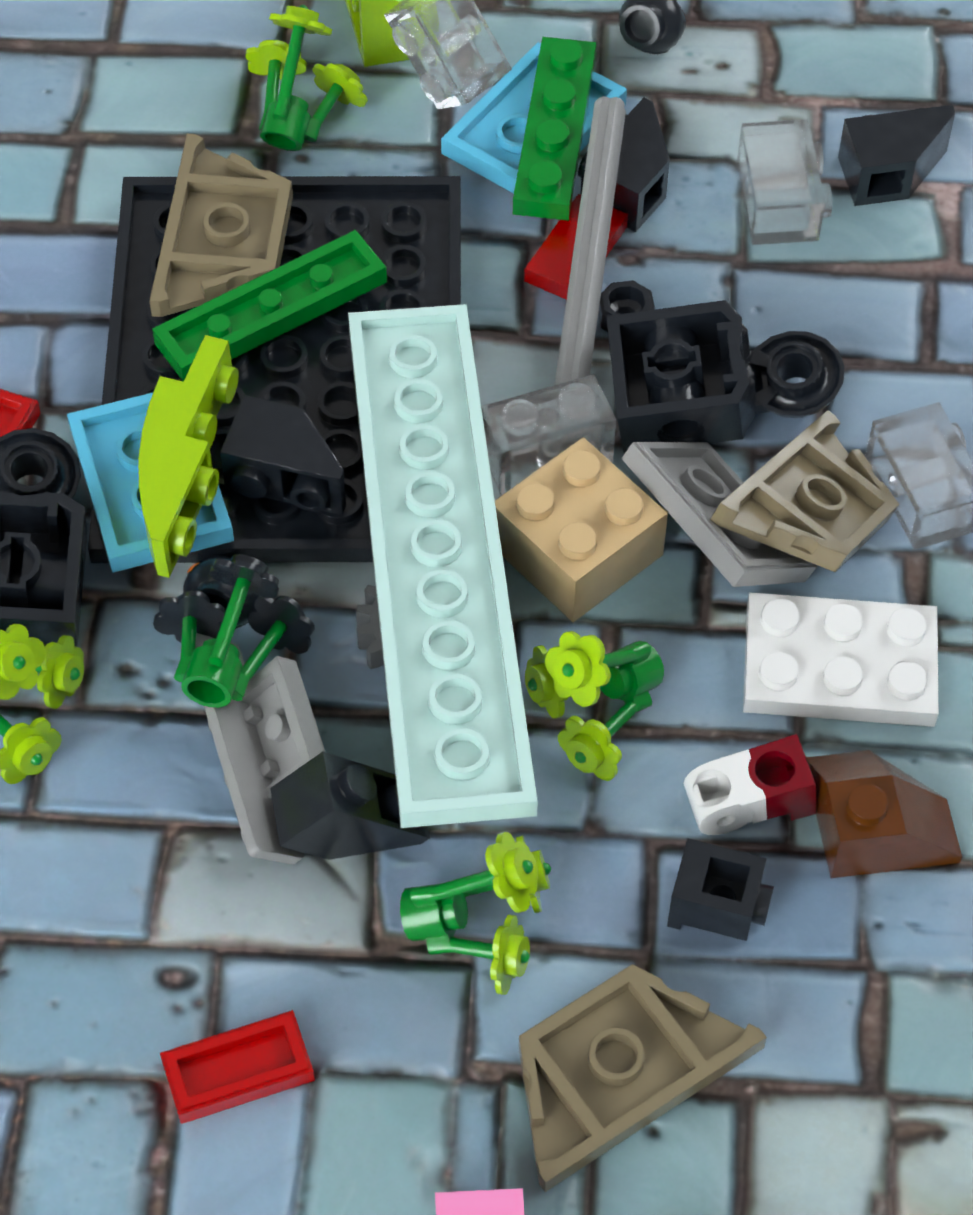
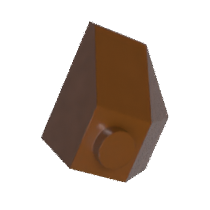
M870 750L806 757L816 783V817L831 878L961 862L962 854L948 801L945 797Z

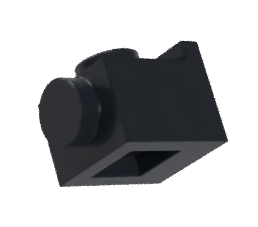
M687 838L671 896L667 927L680 930L681 924L747 941L751 923L765 926L774 886L762 883L767 858Z

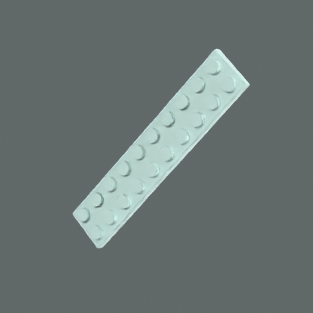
M467 304L348 313L401 828L537 816L538 800Z

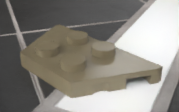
M187 133L150 297L152 316L163 317L198 307L280 267L293 199L292 181L270 170H260L254 167L251 161L233 152L227 158H224L206 149L204 138L196 134Z
M827 410L719 504L710 520L720 527L836 572L889 521L900 504L885 483L881 482L874 475L872 465L860 449L851 450L848 454L834 434L840 425V421L832 412Z
M632 964L519 1035V1054L539 1185L544 1192H547L764 1049L767 1039L761 1029L751 1024H748L746 1029L710 1012V1003L686 991H674L668 988L661 978Z

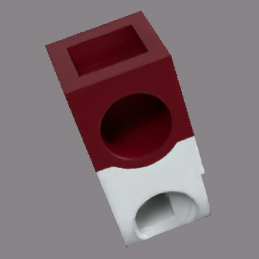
M797 734L702 764L692 770L685 777L683 783L698 828L701 833L706 835L726 834L741 828L747 823L753 822L754 824L789 814L791 821L816 814V783Z

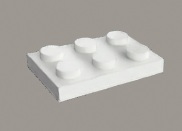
M749 592L746 616L743 712L935 727L939 714L937 606Z

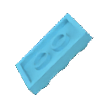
M539 42L441 138V154L513 194L541 43ZM594 71L580 152L589 143L595 101L602 96L608 98L618 97L626 105L627 88Z
M153 392L67 414L70 431L112 573L154 562L149 548L143 517L138 474L142 428ZM219 485L211 505H202L196 518V537L190 552L234 541L232 525Z

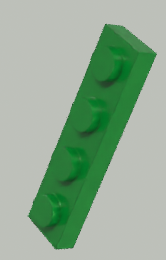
M542 36L514 189L512 215L569 221L596 59L597 42Z
M354 230L152 328L154 343L184 382L205 335L228 340L231 359L387 283V268L360 234Z

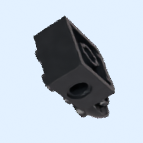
M726 300L607 316L616 414L624 454L633 442H708L710 444L742 440L756 414L772 412L785 418H803L813 415L833 402L843 385L844 363L839 351L826 338L807 331H787L771 336L756 347L755 350L750 351L748 329L742 324V317ZM794 377L806 379L800 383L786 382V380Z
M30 428L14 430L0 437V630L6 631L12 624H21L27 628L28 637L39 639L43 642L44 646L50 642L57 643L62 635H69L74 639V646L78 647L87 547L85 507L72 499L76 494L81 478L79 459L70 444L56 434ZM26 475H36L43 478L36 485L27 486L17 482Z

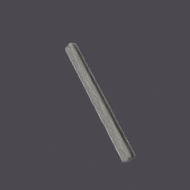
M602 96L594 103L553 392L554 404L560 410L581 411L586 406L626 115L624 101L618 97L608 98Z

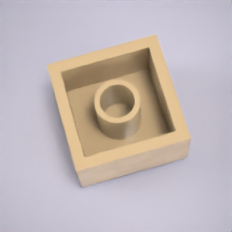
M584 437L495 500L503 557L573 623L663 556L668 512Z

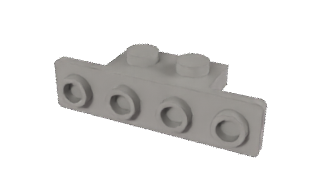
M196 633V648L202 646L204 641L214 638ZM231 642V644H233L239 650V659L243 666L244 660L241 650L237 644ZM276 656L251 678L242 701L232 699L227 706L219 708L204 706L224 772L225 783L229 789L239 822L241 837L248 854L254 858L294 865L304 857V853L280 846L270 788L322 751L325 752L296 661Z

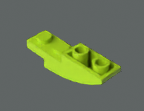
M205 335L184 382L163 376L159 377L149 402L141 434L138 474L143 517L149 548L157 574L170 578L179 556L186 557L193 547L197 531L196 518L202 505L210 506L216 495L219 472L217 469L212 468L210 448L217 430L216 416L222 403L229 404L232 401L238 385L239 372L237 368L232 367L229 341Z

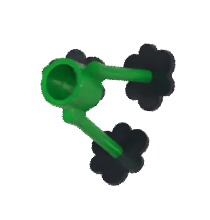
M238 554L233 555L230 561L220 558L215 559L209 572L210 577L220 583L231 585L233 588L226 611L222 605L210 603V599L203 592L188 591L176 598L166 597L162 599L159 604L160 612L154 616L153 626L158 632L166 635H175L176 640L181 642L180 661L174 679L182 683L181 688L184 694L190 700L200 705L219 708L227 706L232 699L242 701L249 681L272 649L282 650L286 647L294 653L303 654L311 647L310 636L315 630L314 623L305 616L301 606L293 598L288 596L277 597L279 579L268 574V566L256 558ZM254 593L259 595V597L255 601V609L248 615V623L255 632L264 635V637L242 666L239 659L240 652L231 644V640L247 594ZM196 633L214 638L204 641L202 646L196 648Z

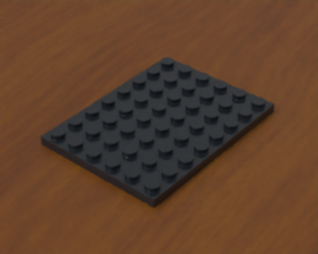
M282 176L292 181L293 199L280 266L356 230L386 266L387 283L231 359L232 367L237 368L239 372L238 385L232 401L229 404L222 403L216 416L217 430L210 448L212 467L219 472L218 485L232 525L234 541L190 552L186 557L180 555L177 563H199L206 556L214 554L225 555L230 558L238 554L256 558L263 563L373 562L348 313L461 305V176ZM123 177L102 405L152 393L160 376L182 381L155 345L152 328L191 309L163 317H154L150 307L151 292L177 177ZM244 395L304 409L344 469L346 508L343 515L325 511L310 512L299 508L295 504L264 497L258 499L248 498L237 491L225 489L220 452ZM92 506L88 543L91 563H109Z

